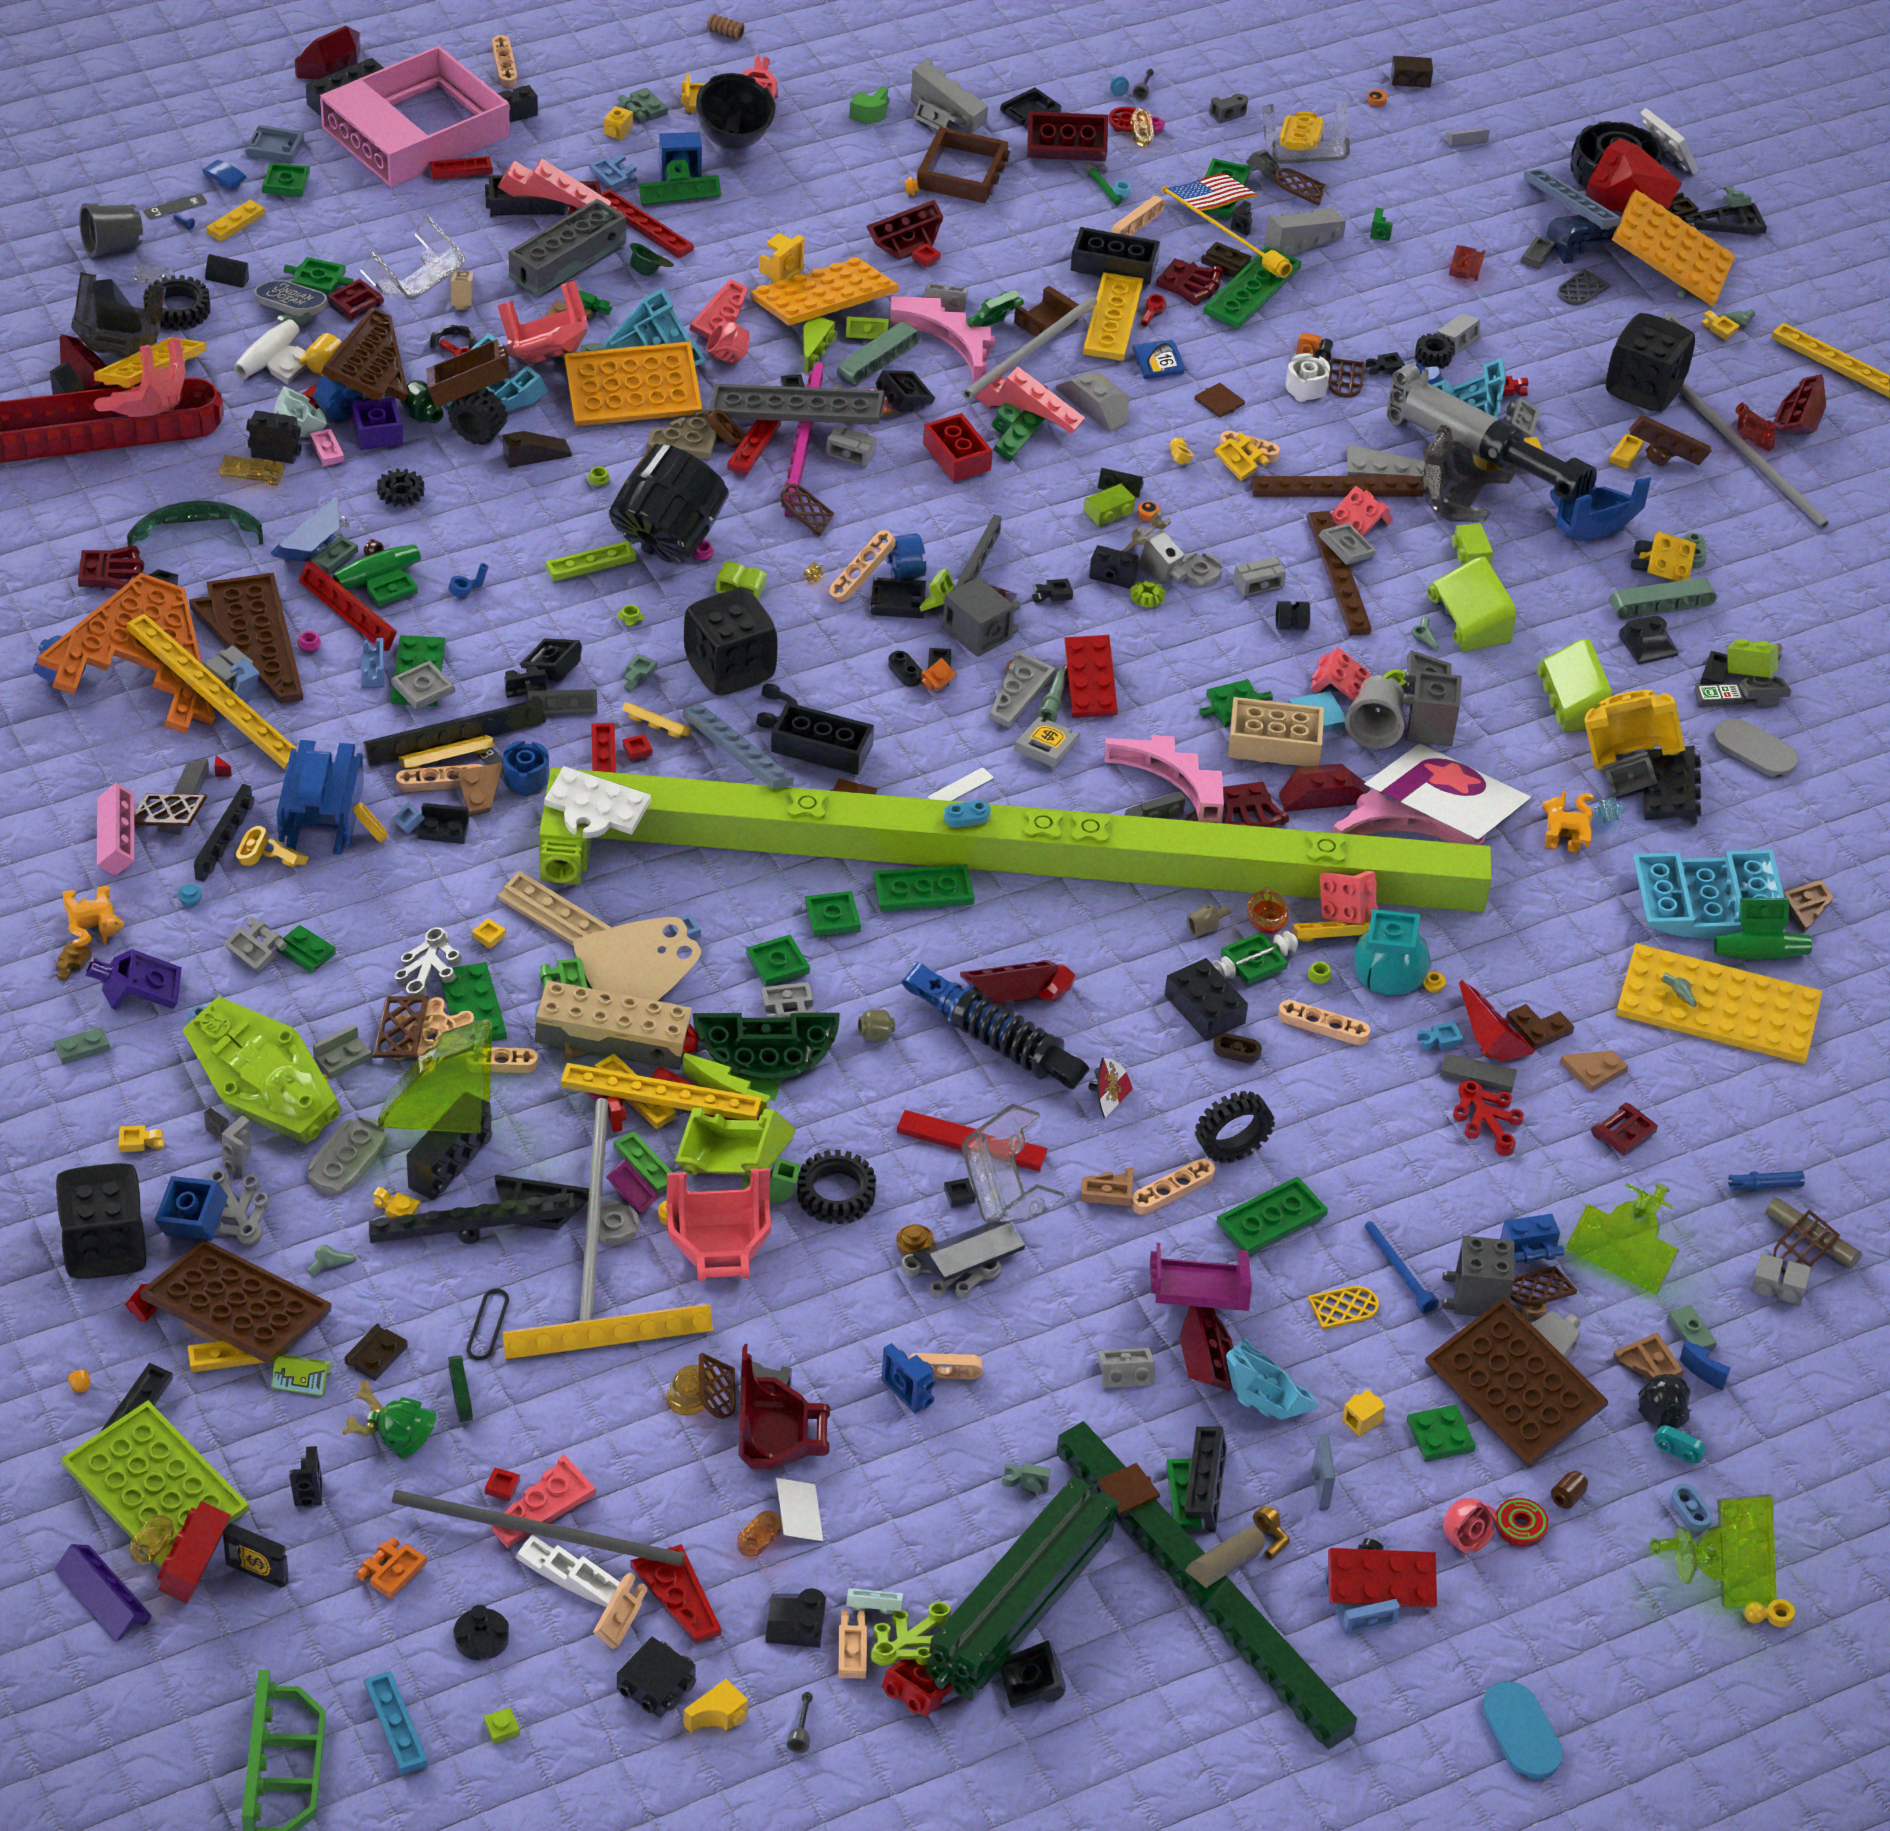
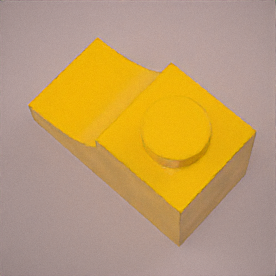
M725 1679L684 1709L683 1726L690 1732L705 1726H718L728 1731L733 1726H739L746 1720L748 1716V1699Z

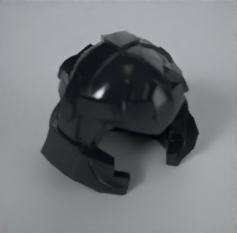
M1672 1373L1657 1375L1638 1393L1640 1406L1638 1411L1648 1422L1657 1428L1661 1426L1679 1428L1690 1419L1692 1409H1688L1691 1391L1682 1378L1674 1376Z

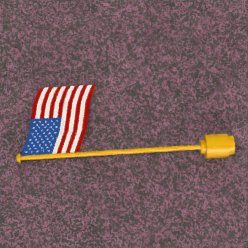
M1225 173L1208 176L1184 185L1170 188L1168 186L1162 187V193L1169 194L1262 256L1263 268L1277 277L1284 278L1290 274L1292 264L1287 258L1275 250H1270L1264 254L1201 212L1219 208L1239 200L1257 197L1256 193Z

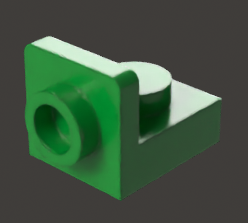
M1376 207L1370 238L1390 241L1393 223L1386 222V217H1383L1384 209Z

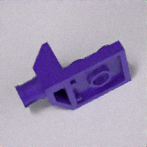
M131 949L114 957L110 964L92 958L87 966L86 976L103 982L102 991L110 1007L114 1010L118 1008L128 993L174 1009L178 1004L182 967Z

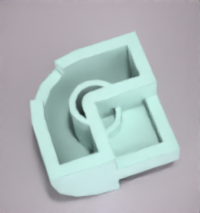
M284 386L277 398L274 413L297 417L298 426L301 427L300 437L302 438L310 437V433L322 431L327 425L323 410L320 408L317 410L308 403L310 398Z

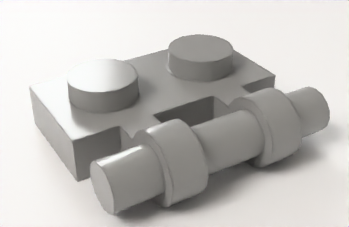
M252 917L247 922V925L251 927L247 932L239 927L223 944L227 950L259 974L276 957L271 949L277 947L280 951H283L287 947V943L282 940V936L277 932H271L261 920L257 921ZM262 936L265 940L261 943L256 938Z
M809 982L761 987V997L765 1012L775 1011L773 1014H766V1018L790 1017L791 1013H816L815 1009L806 1010L805 1008L813 1006V996ZM785 1009H797V1011L784 1012Z

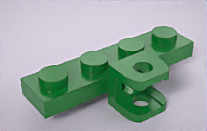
M684 159L670 161L667 164L665 170L667 181L638 185L641 205L722 195L719 175L690 178L689 167Z
M1005 402L997 411V417L991 424L996 431L1003 435L994 446L993 451L1011 462L1046 418L1026 410L1022 412L1012 404ZM1004 410L1009 411L1011 414H1006ZM999 422L1005 423V426L1000 425Z

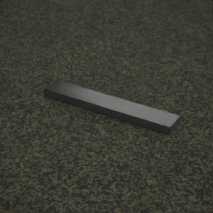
M994 514L953 590L963 586L965 580L977 578L1000 534L1001 516Z

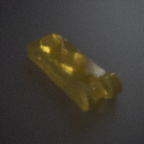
M224 455L219 468L220 476L266 481L273 486L279 485L281 475L285 470V466L281 462Z

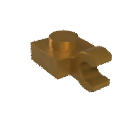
M68 942L58 956L56 969H59L60 972L57 978L67 980L74 969L81 971L92 956L91 948H76L71 942Z

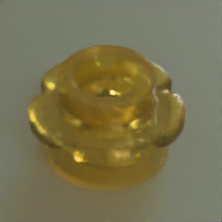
M813 562L806 568L803 575L807 578L808 582L812 580L817 582L823 576V565Z

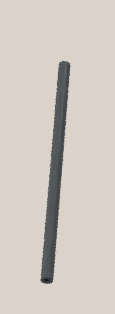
M395 1490L392 1497V1503L676 1566L682 1567L684 1563L685 1553L399 1490Z

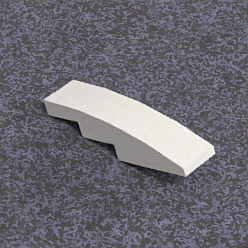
M533 1534L515 1557L561 1587L605 1607L609 1604L620 1583L584 1556L578 1560L557 1545L553 1549Z

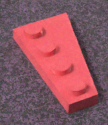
M729 279L692 321L689 330L709 340L714 328L721 321L725 320L727 323H736L747 295L748 287Z
M563 1454L558 1459V1463L552 1469H548L542 1475V1479L534 1487L530 1486L524 1492V1497L517 1503L514 1502L504 1514L551 1523L595 1496L596 1488ZM492 1525V1532L507 1549L531 1535V1533Z

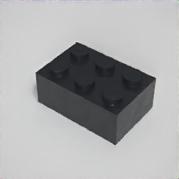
M1207 958L1167 975L1164 995L1205 1041L1246 1023L1248 1003Z

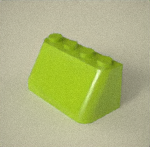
M1580 639L1541 659L1540 664L1537 665V675L1543 681L1544 692L1548 693L1550 707L1554 708L1556 721L1558 724L1560 723L1563 732L1586 730L1585 716L1591 708L1597 709L1600 707L1599 702L1612 697L1611 687L1590 639Z

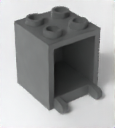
M978 577L945 595L943 629L979 657L1010 640L1012 635L1018 632V625L1013 624V614L1020 609L1021 603L1019 601L1010 603L983 579Z
M1416 670V673H1405L1404 680L1414 683L1413 693L1402 696L1403 703L1410 704L1407 741L1452 746L1460 708L1462 676Z
M1463 1235L1455 1272L1445 1271L1442 1276L1444 1281L1455 1282L1454 1299L1442 1300V1307L1454 1310V1314L1480 1316L1503 1297L1510 1301L1514 1284V1241Z

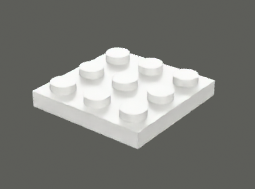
M1645 108L1640 113L1643 118L1642 124L1660 142L1662 151L1667 159L1671 162H1677L1683 172L1688 171L1692 175L1696 174L1699 169L1686 139Z

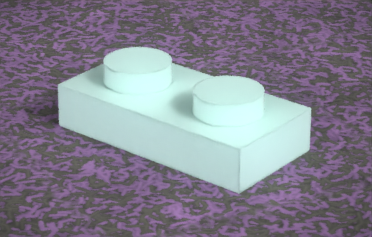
M848 1589L846 1606L852 1607L855 1611H868V1608L879 1609V1612L884 1614H893V1612L901 1611L903 1593Z

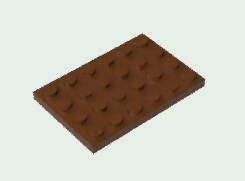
M205 1239L200 1241L144 1287L140 1294V1299L269 1365L331 1312L332 1303Z
M1505 1297L1425 1358L1426 1364L1528 1468L1608 1406V1400Z

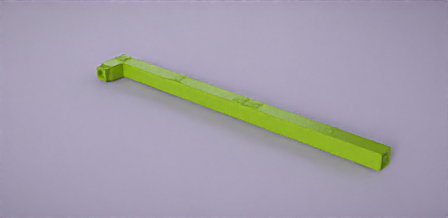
M551 767L546 795L562 768ZM577 770L651 795V802L632 835L609 828L604 834L595 837L601 839L924 866L967 864L968 869L1318 899H1321V874L1327 872L1355 876L1365 871H1374L1377 882L1376 903L1474 912H1485L1492 881L1491 847L1485 845L988 804L991 808L988 822L965 827H951L944 822L945 808L951 804L965 802L791 787L772 789L767 785ZM545 805L539 832L540 881L580 885L582 872L587 871L592 838H583V830L589 825L579 824L577 826V833L573 835L565 826L564 812ZM556 860L565 861L567 863H559Z

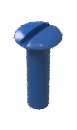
M177 213L174 214L173 218L185 224L188 230L194 228L195 219H187Z

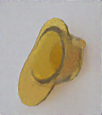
M699 1365L681 1368L675 1374L667 1391L666 1399L668 1406L680 1415L689 1416L697 1414L704 1409L699 1395ZM709 1370L706 1371L708 1377L713 1379L714 1377ZM710 1385L706 1386L710 1394H712L713 1389Z

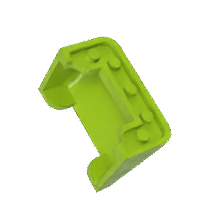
M1486 557L1474 558L1430 583V586L1427 588L1428 598L1435 604L1441 601L1445 604L1456 623V628L1453 631L1454 642L1458 643L1462 652L1510 643L1512 641L1516 621V608Z
M692 1108L675 1162L683 1168L684 1172L694 1176L698 1173L750 1176L751 1169H764L772 1166L793 1140L796 1129L775 1109H764L759 1121L725 1120L720 1114H715V1117H709L704 1115L705 1109Z

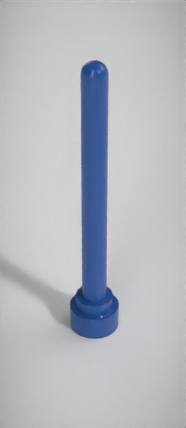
M1372 1221L1366 1222L1365 1229L1415 1294L1416 1305L1423 1314L1434 1311L1439 1304L1435 1295L1422 1288Z

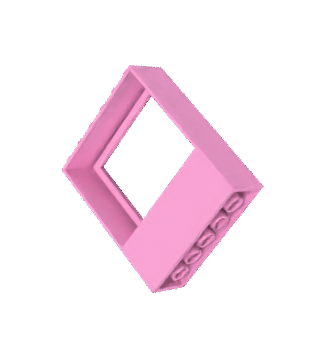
M440 46L320 95L322 129L390 187L430 171L429 162L458 159L510 136V105L508 101L504 100ZM440 86L475 115L428 136L394 108L393 105Z

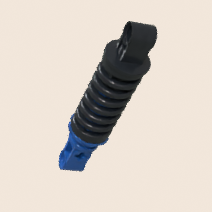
M916 963L901 981L902 985L910 993L921 997L937 1007L938 1011L943 1015L947 1014L949 1025L954 1028H960L964 1033H969L972 1038L979 1039L986 1046L990 1045L992 1050L1000 1052L1003 1057L1011 1058L1013 1063L1021 1064L1023 1069L1032 1071L1039 1080L1050 1075L1067 1088L1075 1089L1090 1070L1083 1060L1064 1051L1065 1043L1062 1038L1048 1034L1043 1028L1035 1029L1033 1022L1028 1021L1024 1023V1017L1021 1015L1014 1017V1012L1011 1009L1004 1010L1001 1003L993 1004L991 997L983 998L982 992L972 985L963 989L960 984L949 982L921 963Z

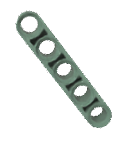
M905 322L898 323L844 359L837 368V375L852 385L860 384L917 345L921 332Z
M1696 578L1618 590L1610 595L1609 602L1618 618L1628 619L1707 607L1716 601L1717 595L1708 579Z

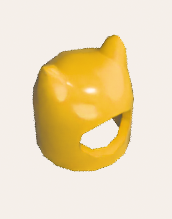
M323 333L307 348L300 358L299 364L306 365L313 373L324 376L321 374L323 366L342 344L341 340L332 334Z

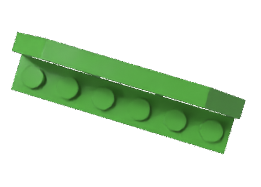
M258 1670L242 1808L243 1831H298L317 1815L326 1711L300 1686H276V1681H271L270 1670ZM270 1698L298 1699L319 1719L318 1734H271L270 1729H267V1722L272 1723L273 1705H269ZM264 1747H316L313 1779L261 1778L262 1771H267L268 1754H264ZM265 1791H312L310 1806L282 1828L256 1827V1821H261L262 1803H258L259 1796H264Z

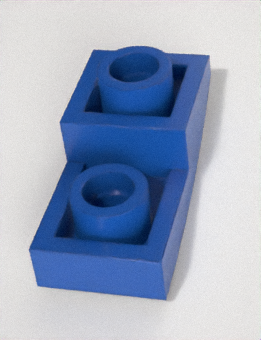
M216 160L202 169L205 177L218 180L221 187L235 189L241 185L242 181L247 179L246 175L236 167L221 160Z
M1685 1341L1679 1360L1698 1378L1723 1391L1731 1367L1709 1359L1710 1350Z

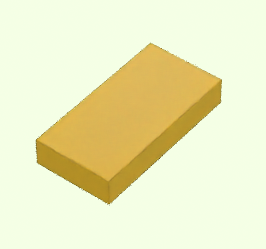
M1625 434L1610 455L1609 463L1629 469L1643 449L1645 441Z

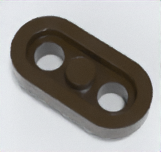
M1222 1033L1214 1038L1213 1051L1222 1058L1254 1063L1261 1057L1262 1046L1254 1039Z

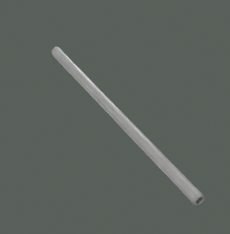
M1090 296L965 389L963 396L968 400L973 398L1096 306V298Z
M1683 385L1680 388L1679 393L1821 529H1825L1829 525V521L1692 389L1687 385Z
M604 1098L597 1099L595 1107L579 1321L593 1319L608 1100Z

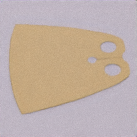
M660 917L627 923L573 940L575 954L577 958H581L585 977L593 989L658 1001L669 992L695 965L701 955V948L698 943L687 936V927L678 917ZM675 925L678 928L677 935L666 937L663 934L664 927ZM664 946L666 951L659 953L658 948ZM682 946H688L691 948L692 954L689 958L681 959L677 956V950Z

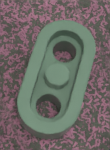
M1697 533L1686 534L1683 539L1696 543L1692 568H1701L1705 565L1707 557L1705 540Z

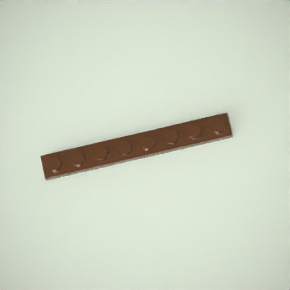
M1251 476L1253 497H1346L1355 486L1364 492L1367 490L1374 497H1423L1424 493L1421 476Z
M1330 511L1308 513V522L1348 635L1371 634L1372 627L1349 564L1346 565L1318 536L1322 530L1335 527Z

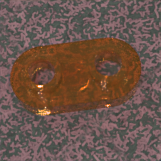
M773 1511L759 1513L739 1533L737 1541L739 1552L748 1557H755L761 1554L780 1534L782 1523L780 1516Z

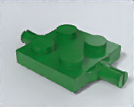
M306 257L303 263L297 267L287 264L284 266V273L295 275L291 283L320 291L327 296L333 293L339 285L347 286L354 282L353 278L343 277L346 272V265Z
M1016 290L1008 293L1005 291L994 299L988 298L981 304L982 308L974 317L968 318L966 321L969 327H989L1003 321L1010 311L1015 309V306H1022L1024 301Z
M1246 679L1207 689L1206 696L1211 706L1200 708L1199 713L1202 718L1214 714L1220 719L1224 728L1231 725L1233 697L1269 701L1273 700V695L1271 691L1257 693L1250 681Z

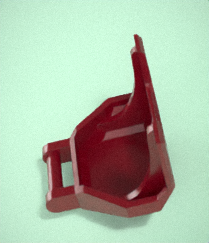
M744 1344L742 1347L738 1456L751 1469L773 1470L806 1456H825L829 1454L830 1444L827 1441V1423L830 1417V1406L824 1403H808L801 1394L776 1377H755L752 1356L747 1353L748 1344ZM808 1419H817L816 1440L807 1439Z

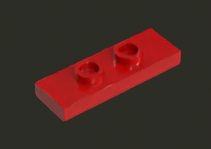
M490 156L429 162L433 180L493 174Z

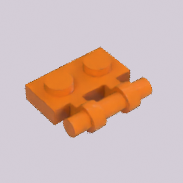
M391 1537L387 1542H382L377 1547V1552L371 1558H366L361 1563V1568L355 1573L356 1577L361 1581H364L368 1576H372L370 1578V1586L390 1599L427 1564V1557L406 1543L397 1550L396 1548L400 1543L395 1537ZM385 1559L388 1560L383 1566L380 1565Z

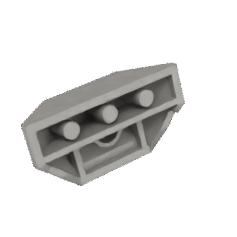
M1086 372L1056 385V389L1110 433L1127 425L1130 396L1103 374Z

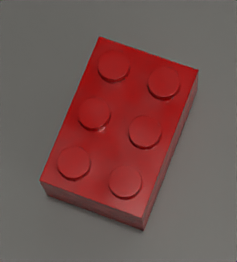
M963 413L924 424L923 445L953 482L991 471L993 450Z
M203 1501L199 1503L197 1509L193 1507L190 1509L170 1553L167 1554L160 1568L161 1570L157 1576V1579L161 1581L158 1587L159 1591L188 1604L223 1535V1531L230 1519V1514Z

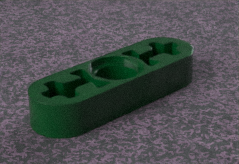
M462 1356L448 1357V1366L459 1422L473 1420V1413Z

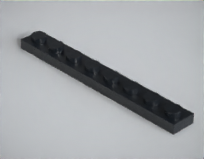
M539 698L363 741L367 764L371 766L399 759V756L484 735L493 736L545 723L543 702Z
M559 1193L548 1197H531L519 1201L507 1200L497 1204H480L467 1208L456 1207L452 1210L429 1211L416 1215L405 1214L394 1218L382 1217L369 1221L370 1243L575 1216L574 1194Z

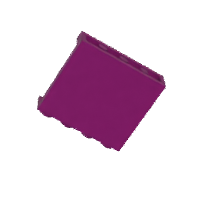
M1156 1243V1251H1151L1150 1284L1151 1294H1155V1303L1249 1311L1252 1284L1248 1251L1238 1250L1237 1264L1233 1265L1161 1258L1160 1243Z

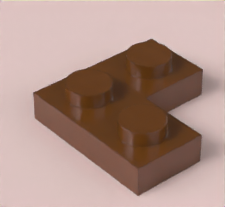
M1525 1004L1507 1012L1506 1020L1526 1039L1534 1050L1568 1036L1574 1031V1025L1561 1011L1540 1019Z

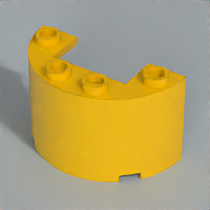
M1638 690L1614 695L1599 702L1600 707L1597 709L1591 708L1585 716V726L1595 770H1604L1603 765L1617 761L1616 755L1618 754L1627 755L1636 750H1650L1661 745L1663 755H1676L1681 751H1686L1676 702L1672 696L1664 692L1661 695H1655L1654 690Z

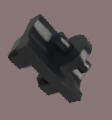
M532 666L526 669V673L518 674L515 670L505 672L506 698L525 695L528 700V691L547 690L546 672L544 669L539 670L537 666Z

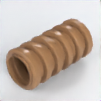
M712 14L707 22L708 30H713L715 33L718 32L721 35L724 34V36H729L736 40H739L744 34L745 28L743 23L733 22V20H728L726 17L722 18L720 15Z

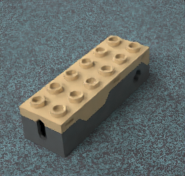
M548 980L536 1016V1043L564 1048V1043L570 1045V1049L610 1056L614 1053L620 1059L678 1070L681 1068L683 1055L697 1051L699 1039L695 1029L690 1024L692 1008Z

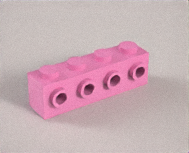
M118 783L113 784L97 798V866L114 876L118 875L122 870H126L134 862V793Z

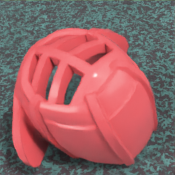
M723 320L711 333L706 351L716 361L735 364L742 360L748 352L749 331L733 322L727 323Z

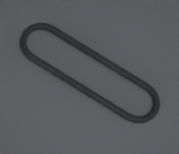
M491 1289L483 1296L467 1345V1353L473 1359H486L493 1351L509 1302L507 1292L502 1289ZM494 1292L502 1293L505 1296V1302L489 1351L482 1356L474 1355L471 1352V1345L487 1297Z

